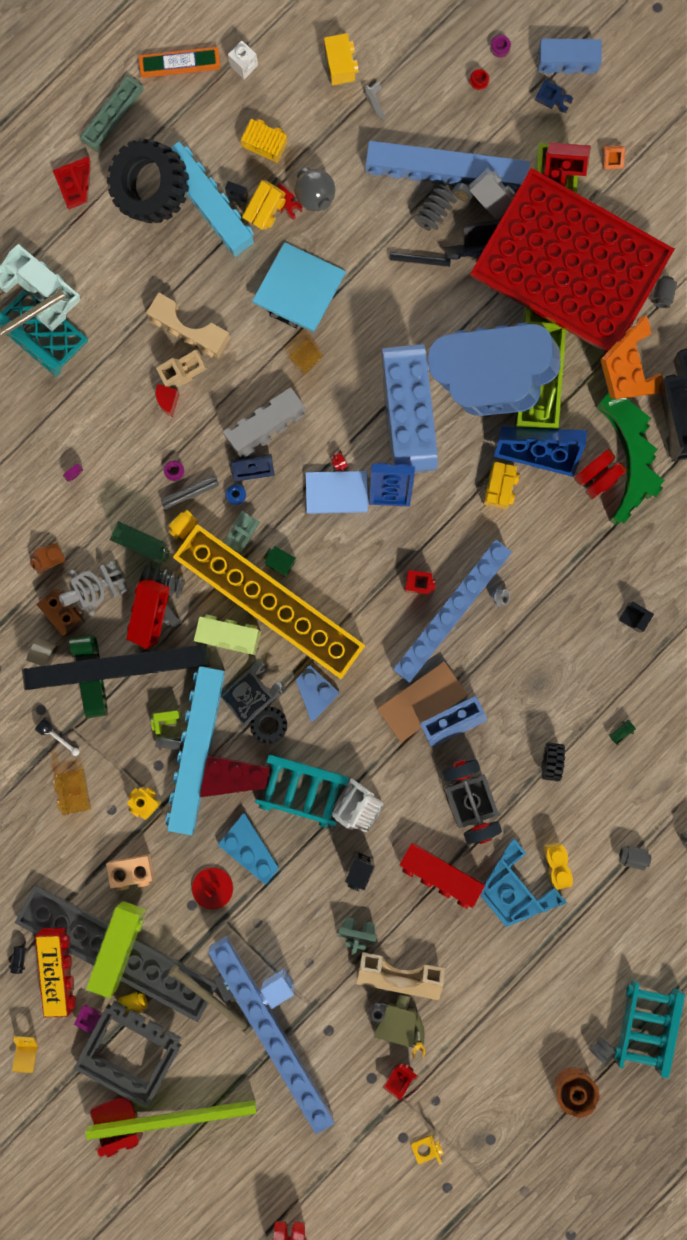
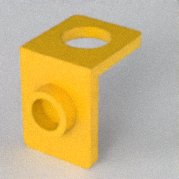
M13 1037V1041L16 1044L13 1072L33 1073L38 1049L37 1041L33 1037Z
M433 1135L411 1143V1148L418 1164L433 1158H437L439 1165L442 1164L441 1155L444 1153L440 1142H435ZM426 1144L429 1146L430 1153L427 1156H421L418 1153L420 1145Z

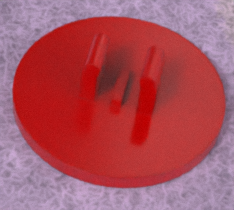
M215 867L206 868L199 872L193 880L192 894L195 901L203 908L210 910L219 909L225 906L231 899L233 882L224 870Z

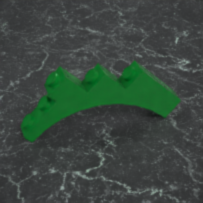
M608 392L596 408L609 420L616 430L623 445L626 469L628 470L624 494L616 512L610 519V522L616 526L621 522L624 524L631 516L629 511L633 506L637 508L644 500L642 496L647 500L652 496L657 497L663 489L661 485L665 480L647 467L656 459L654 454L658 450L641 436L650 427L647 423L651 417L627 398L612 399Z

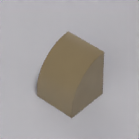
M38 638L33 643L26 660L40 666L51 665L58 644Z

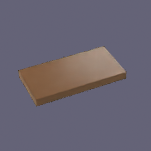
M442 662L377 708V710L398 740L403 742L422 728L420 723L448 710L468 694L446 663Z

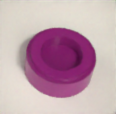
M505 35L495 36L491 41V53L499 58L508 55L511 48L510 39Z
M78 463L66 471L63 477L67 482H70L83 472V468Z

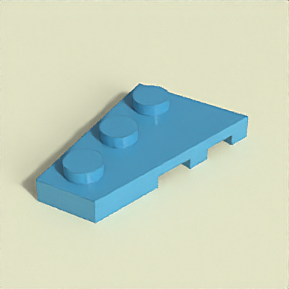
M244 812L218 846L266 885L279 869V866Z

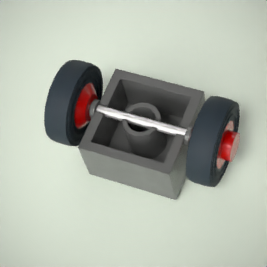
M477 760L454 762L452 767L443 770L442 773L446 782L459 781L444 787L457 827L460 829L475 823L476 826L464 832L466 843L474 844L480 842V844L489 842L493 837L502 833V829L498 821L483 823V820L499 815L486 776L482 773L468 778L480 771V765Z

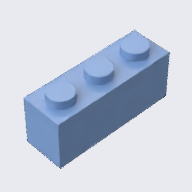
M602 39L540 40L538 47V72H544L545 74H552L554 72H564L565 74L584 72L585 74H593L599 71L602 63Z
M474 696L420 723L433 748L488 720L479 700Z

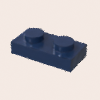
M272 454L231 460L234 482L275 476Z

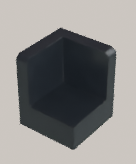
M632 601L627 604L619 621L641 633L645 631L654 614Z

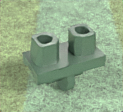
M242 511L223 543L242 554L260 521Z
M346 917L342 927L339 929L338 937L354 940V942L345 941V946L352 948L351 954L356 955L357 949L365 951L366 944L358 942L375 944L377 935H375L374 923L364 922L363 930L360 932L354 930L356 920Z

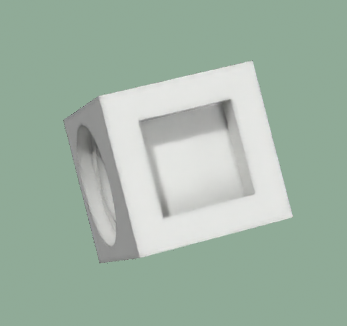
M243 41L228 54L230 67L243 79L258 66L256 53Z

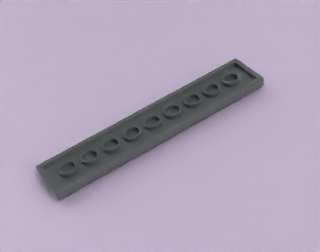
M34 885L14 922L36 935L41 929L66 928L67 935L70 936L69 953L93 966L109 927V923L38 885ZM136 939L121 981L198 1022L208 1002L175 977L171 978L168 974L174 965H178L180 971L212 995L217 987L216 982Z

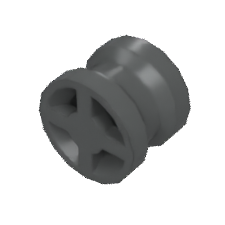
M601 1036L597 1038L595 1045H591L588 1048L603 1064L607 1062L609 1055H613L616 1052Z

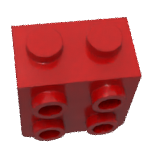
M123 1096L93 1107L90 1110L94 1125L137 1118L132 1101ZM143 1132L99 1138L100 1144L96 1149L98 1156L106 1155V1157H111L117 1154L120 1149L126 1147L129 1150L136 1147L141 1140Z

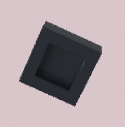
M228 181L225 187L228 198L235 202L242 201L246 203L248 198L247 187Z

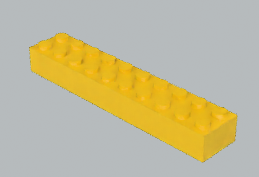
M198 524L173 556L176 561L341 680L366 646Z

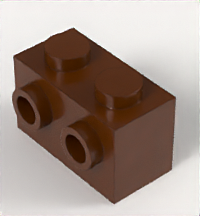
M55 588L36 605L60 634L68 637L85 622L82 617L84 613L77 605L74 607L70 604L63 607L60 603L59 595L66 592Z

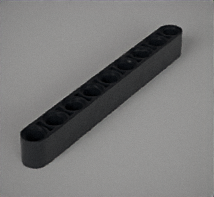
M208 644L24 668L22 669L24 690H33L209 666L211 663Z

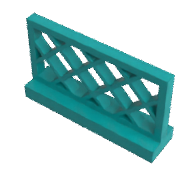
M24 290L0 313V328L12 321L7 317L11 311H20V315H22L23 311H28L34 307L23 306L22 301L28 295L34 299V306L41 302L27 290ZM35 316V319L28 320L20 325V327L6 334L55 377L61 372V368L88 342V339L66 320L62 322L65 332H53L50 330V332L38 333V324H42V322L37 319V316ZM23 324H35V333H26L23 330ZM65 336V345L53 346V337ZM67 336H77L80 341L76 345H68ZM38 337H50V346H41ZM53 350H65L66 355L59 361L54 357Z

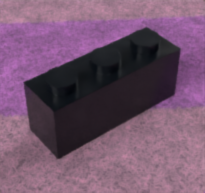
M354 851L345 872L347 887L355 891L365 890L375 867L373 858Z

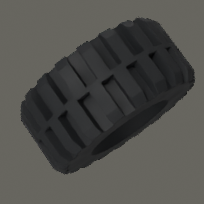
M139 139L138 142L132 140L128 142V147L123 145L119 149L120 153L113 156V165H109L108 168L110 177H107V184L111 187L108 189L109 195L114 197L112 202L119 208L121 213L135 220L145 223H161L163 219L169 220L173 217V212L178 213L180 211L179 205L185 203L187 198L184 195L185 192L189 191V185H186V181L189 180V174L184 172L186 165L184 161L180 160L181 156L173 151L172 148L151 139ZM154 162L160 171V186L152 198L142 201L136 189L137 177L144 166Z

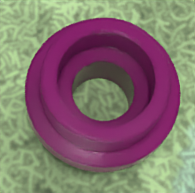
M169 461L164 467V474L171 481L180 480L184 475V467L179 461ZM177 468V474H171V469Z

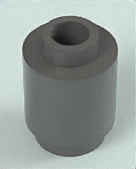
M662 276L661 279L657 280L653 296L654 306L670 308L674 301L677 286L674 278Z
M622 846L619 853V863L626 867L645 870L651 864V855L647 849Z

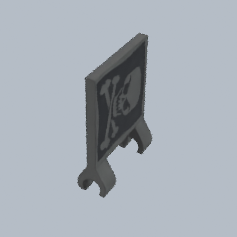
M261 659L256 660L251 669L220 696L243 726H246L275 698L286 692V687L280 682H276L269 691L257 675L263 673L268 668L267 664Z

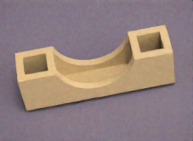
M158 292L146 312L150 319L149 322L158 328L160 326L166 328V332L175 338L180 336L185 339L184 342L190 347H199L206 356L210 358L214 356L219 359L231 339L229 332L213 323L200 329H191L184 326L178 319L179 308L177 303Z
M362 952L356 984L439 1000L444 986L445 968L424 964L415 970H400L390 966L383 956Z

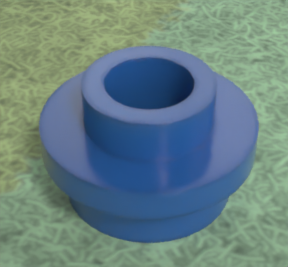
M233 484L226 490V498L231 504L239 505L246 499V491L241 485ZM234 491H239L240 493L237 498L232 496Z

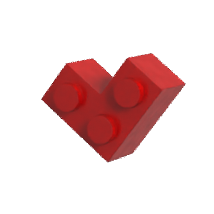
M550 142L546 153L545 176L565 187L567 175L587 176L591 146Z

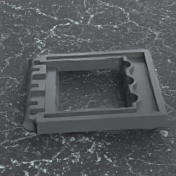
M114 1000L112 1005L108 1004L104 1009L73 1069L147 1109L182 1044L178 1043L181 1037L169 1030L166 1035L162 1034L164 1027L149 1020L147 1025L143 1022L146 1017L133 1010L126 1014L127 1007ZM111 1020L118 1022L167 1050L162 1060L158 1062L149 1083L95 1054V1050L98 1049Z

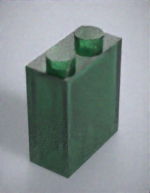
M118 521L110 538V541L160 565L163 561H167L170 554L169 546L165 542Z

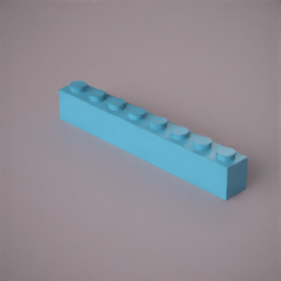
M199 666V670L194 672L193 682H196L195 690H191L189 702L192 703L191 711H187L185 723H188L187 731L182 733L181 743H184L183 752L179 751L177 764H180L179 772L174 774L173 784H176L175 793L171 792L169 805H172L171 813L166 815L165 825H168L167 831L191 836L195 832L207 756L210 754L226 671Z

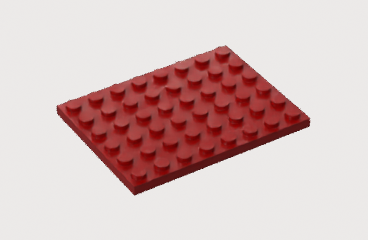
M530 168L472 269L470 276L607 353L616 342H620L626 336L625 333L634 323L675 248L535 169Z

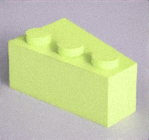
M205 614V618L199 617L194 641L256 656L261 631L255 625L245 624V626L237 625V621L229 619L221 622L217 621L216 616Z

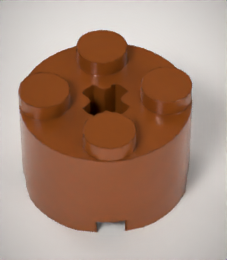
M571 1067L561 1071L553 1081L554 1096L560 1108L566 1114L577 1118L586 1117L593 1113L599 1101L600 1093L590 1074L580 1067Z

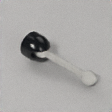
M46 717L34 729L41 735H52L67 747L73 756L79 755L80 751L78 748H73L52 731L53 725Z

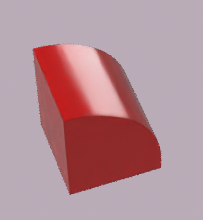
M157 384L156 400L163 412L173 417L180 394L177 389Z

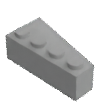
M291 387L268 402L269 407L265 408L263 406L256 409L249 420L243 418L236 423L237 425L232 431L229 428L223 431L226 440L239 458L250 457L255 453L254 449L259 445L264 446L268 444L274 434H281L293 420L297 422L304 417V412H306L305 406Z

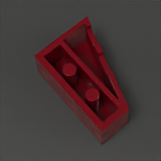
M211 755L207 756L200 798L265 789L268 783L270 766Z

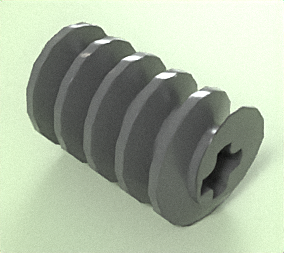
M440 184L436 185L437 189L432 191V195L428 197V202L424 203V209H421L419 215L414 218L420 227L428 231L431 229L438 230L439 227L436 222H443L440 215L444 217L448 215L444 209L451 210L452 206L449 202L454 204L457 202L452 192Z
M150 561L145 566L139 582L152 579L170 587L169 596L176 592V598L178 599L185 584L183 573L181 572L176 577V570L168 574V567L160 571V564L152 568L153 562Z

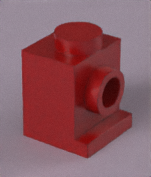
M408 570L405 592L430 595V591L435 590L436 579L432 578L433 573ZM418 580H422L424 582L423 587L417 586L416 583Z

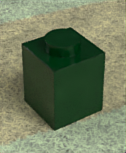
M274 546L273 549L269 548L263 557L265 559L264 564L284 577H287L297 561L295 557L277 546Z

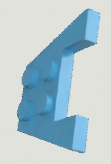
M514 838L510 841L484 883L485 887L480 894L505 927L567 903L555 887H552L536 900L511 870L510 867L527 854Z

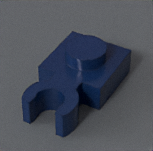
M544 80L535 97V101L550 109H553L554 105H556L561 112L566 113L569 107L565 106L563 102L571 104L573 97L561 95L562 88Z

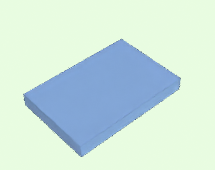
M367 471L306 472L307 514L368 513Z

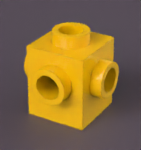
M141 787L139 790L135 788L128 795L130 800L127 802V805L130 807L128 810L136 817L140 815L144 820H147L162 802L156 798L157 794L151 788Z

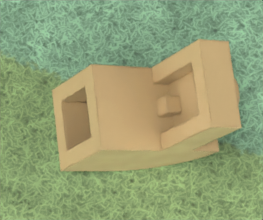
M194 350L181 359L171 358L156 369L164 385L173 388L194 380V376L208 369L199 350Z

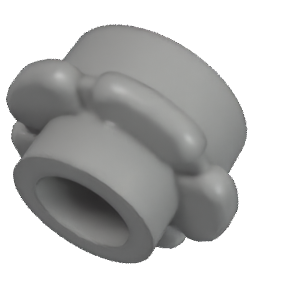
M502 587L496 588V591L492 594V601L497 607L508 605L510 601L509 591L502 589Z

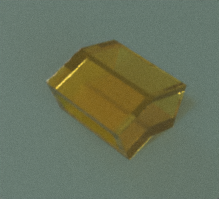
M307 339L289 356L291 362L303 374H306L323 357L321 352Z

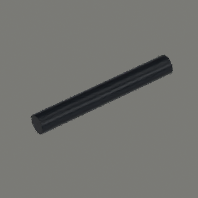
M391 252L390 261L450 267L451 264L450 258Z

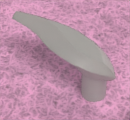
M378 82L371 87L365 85L368 102L373 110L385 120L384 112L376 96V93L382 89L381 85Z

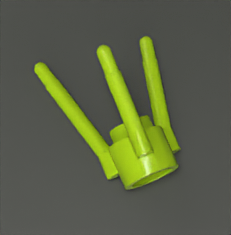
M555 381L551 383L546 405H536V409H534V406L529 409L528 416H533V422L549 423L550 410L556 392Z

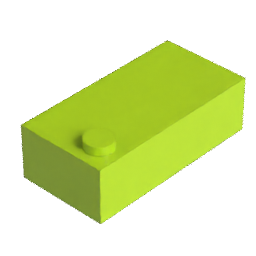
M122 901L115 908L86 990L107 998H111L116 992L137 934L142 929L143 918L147 909Z

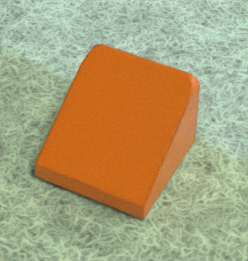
M622 145L603 146V169H624L625 147Z

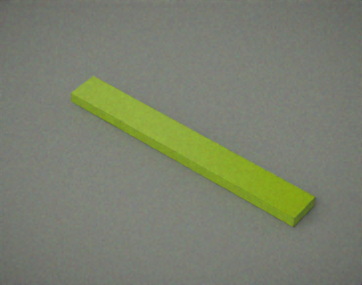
M256 1100L89 1125L85 1131L86 1140L252 1115L256 1113Z

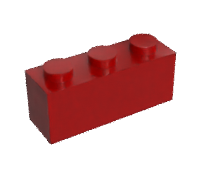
M152 579L138 583L135 588L136 595L134 604L131 607L132 614L130 623L127 626L126 640L146 649L158 644L170 587Z

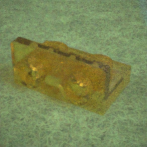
M84 769L55 774L56 778L53 780L55 790L59 793L57 806L58 810L62 811V815L90 810L91 805Z

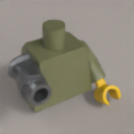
M398 993L396 1003L387 1001L386 1004L379 1002L373 1004L369 1015L371 1020L377 1022L374 1029V1038L411 1048L415 1045L412 1056L415 1058V1051L420 1050L423 1054V1059L426 1053V1049L423 1046L425 1029L421 1017L416 1014L415 1008L408 1007L411 996Z

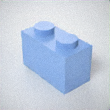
M285 968L263 981L260 997L265 1005H270L271 1009L294 995L295 985Z

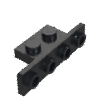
M501 220L463 225V244L444 247L446 258L457 260L464 256L479 257Z

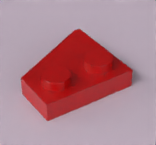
M89 156L52 170L69 210L88 202L91 168Z

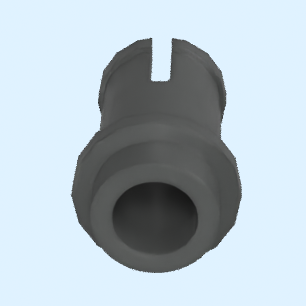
M164 734L157 735L155 747L159 748V750L164 748L180 751L181 738L164 736Z

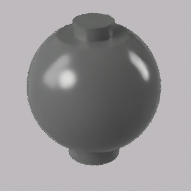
M309 167L301 169L297 174L298 179L295 185V195L298 202L310 211L327 209L331 205L336 191L332 177L321 169H311Z

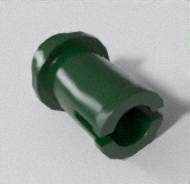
M629 720L626 722L622 721V725L609 734V737L618 745L628 735H633V731L636 728Z

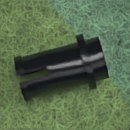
M13 946L12 962L9 965L10 972L22 974L23 970H25L24 960L27 947Z

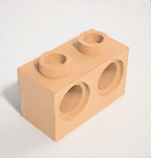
M151 854L114 860L106 864L110 889L117 888V891L129 889V885L137 884V887H144L150 885V881L155 879ZM138 866L146 869L145 876L137 874L136 869ZM117 870L124 871L126 875L125 880H119L116 877Z

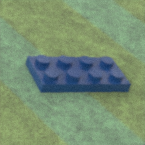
M384 462L372 464L369 505L410 507L415 466L405 463L389 465Z

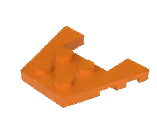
M647 316L639 317L638 323L633 328H629L625 333L626 336L620 342H616L601 359L610 398L612 399L660 393L659 386L663 380L662 374H655L645 380L636 342L652 334Z

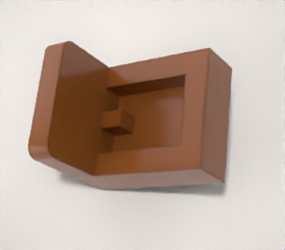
M57 543L37 549L30 556V564L37 571L38 575L66 561Z

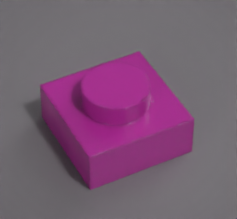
M84 1004L74 1025L92 1034L102 1012Z

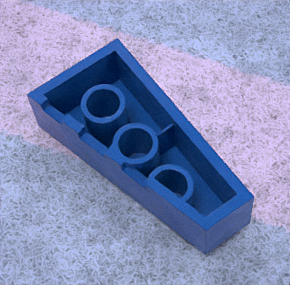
M501 426L494 457L574 477L586 445L587 430Z

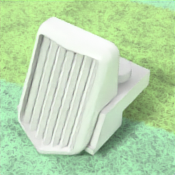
M351 778L336 801L332 816L347 829L353 830L354 828L367 832L377 820L384 804L374 797L375 794Z

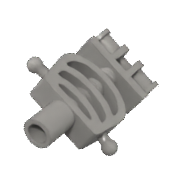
M113 561L106 565L110 574L107 573L104 565L98 568L102 577L100 581L91 572L86 571L77 576L76 571L71 570L69 572L70 576L73 577L69 583L71 591L59 595L62 606L65 607L77 602L81 610L89 609V615L93 616L95 614L93 608L99 606L104 599V588H107L112 599L118 596L115 589L116 586L119 590V595L127 593L129 589H127L124 583L126 580L125 578L120 579L119 575L122 572L117 569L116 562ZM115 577L116 581L112 582L111 578ZM98 591L99 598H98V600L96 601V600H95V599H96L95 592Z

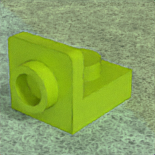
M181 710L153 714L154 718H151L152 730H155L156 734H162L161 721H164V725L177 723L176 719L182 718Z

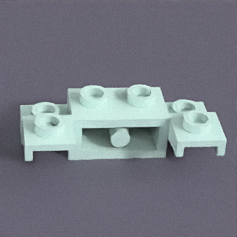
M19 244L9 252L0 266V288L5 293L18 283L37 300L42 302L57 293V289L61 288L67 299L64 301L60 300L36 315L37 319L51 331L66 319V314L80 302V295L68 286L61 276L51 272L44 262H39Z

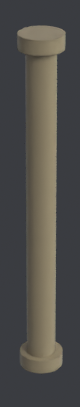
M61 288L57 289V293L0 328V338L60 300H66L67 297Z
M178 965L172 967L168 974L171 978L175 977L242 1028L243 1033L247 1035L251 1032L253 1027L250 1022L245 1021L180 971Z

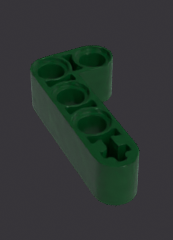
M89 635L69 639L70 652L72 657L76 658V661L100 658L95 636ZM104 681L79 683L86 719L107 716L108 706Z

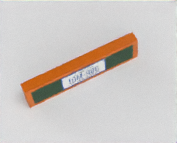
M218 47L139 55L141 78L221 70Z

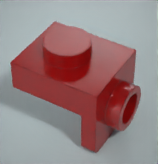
M400 1063L394 1066L382 1088L398 1100H401L411 1082L417 1078V1075L413 1072L414 1069L405 1063Z

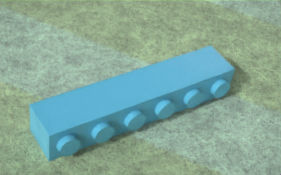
M179 141L171 148L181 156L180 160L184 161L186 165L184 172L189 174V180L186 181V185H189V191L185 193L232 255L236 257L254 244V233L247 224L244 226L240 221L242 217L236 209L232 210L228 205L230 202L225 194H220L216 188L218 186L211 177L207 178L202 164L199 161L196 163L193 160V153L188 146L183 147Z

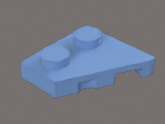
M310 665L296 679L310 720L314 722L339 695V692Z

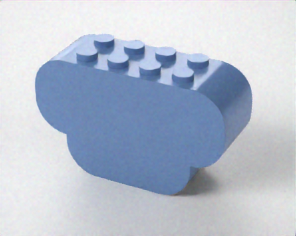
M518 323L514 327L500 325L490 330L477 328L474 332L456 331L455 334L444 335L438 338L432 344L428 356L429 371L432 377L450 392L451 397L456 403L474 416L522 412L532 408L540 397L541 385L551 382L557 376L561 366L560 349L550 333L540 325H529L528 323Z
M425 345L382 348L383 391L393 465L405 463L415 466V473L437 471V446Z

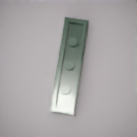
M127 75L80 136V141L97 152L144 91V87Z

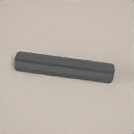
M213 475L161 499V503L164 509L167 510L217 487L219 482L216 476Z

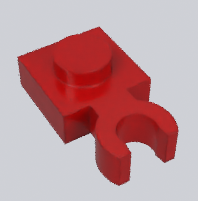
M279 183L276 187L286 193L284 196L286 201L282 209L278 211L282 213L286 209L288 216L294 220L296 216L292 213V210L298 209L302 212L303 208L300 203L292 202L295 199L294 195Z

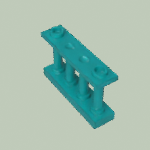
M269 754L267 763L271 764L270 768L272 770L263 799L256 798L255 803L259 804L258 808L267 811L273 808L319 822V826L330 828L331 825L335 826L336 820L331 819L339 788H342V785L347 786L349 777ZM286 768L291 770L290 774L292 775L284 803L281 805L271 802L279 772ZM304 773L311 775V784L302 811L292 808L291 805L299 777H302ZM324 779L331 781V789L324 814L319 816L312 814L311 810L319 783Z
M631 979L630 985L628 984L626 988V997L628 999L619 1044L614 1049L616 1052L613 1054V1059L619 1068H624L625 1060L654 1066L661 1077L669 1078L686 994L680 989L672 988L671 994L669 993L668 995L639 989L640 984L636 980ZM637 997L666 1003L669 1006L667 1014L662 1016L635 1010ZM633 1018L662 1024L664 1027L663 1035L658 1037L631 1031ZM629 1039L659 1045V1056L655 1058L627 1052Z

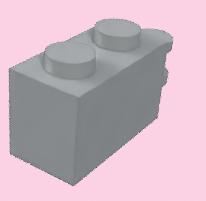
M487 168L470 184V192L498 220L500 217H503L516 194L511 187H505L502 184V178L495 170L492 172Z

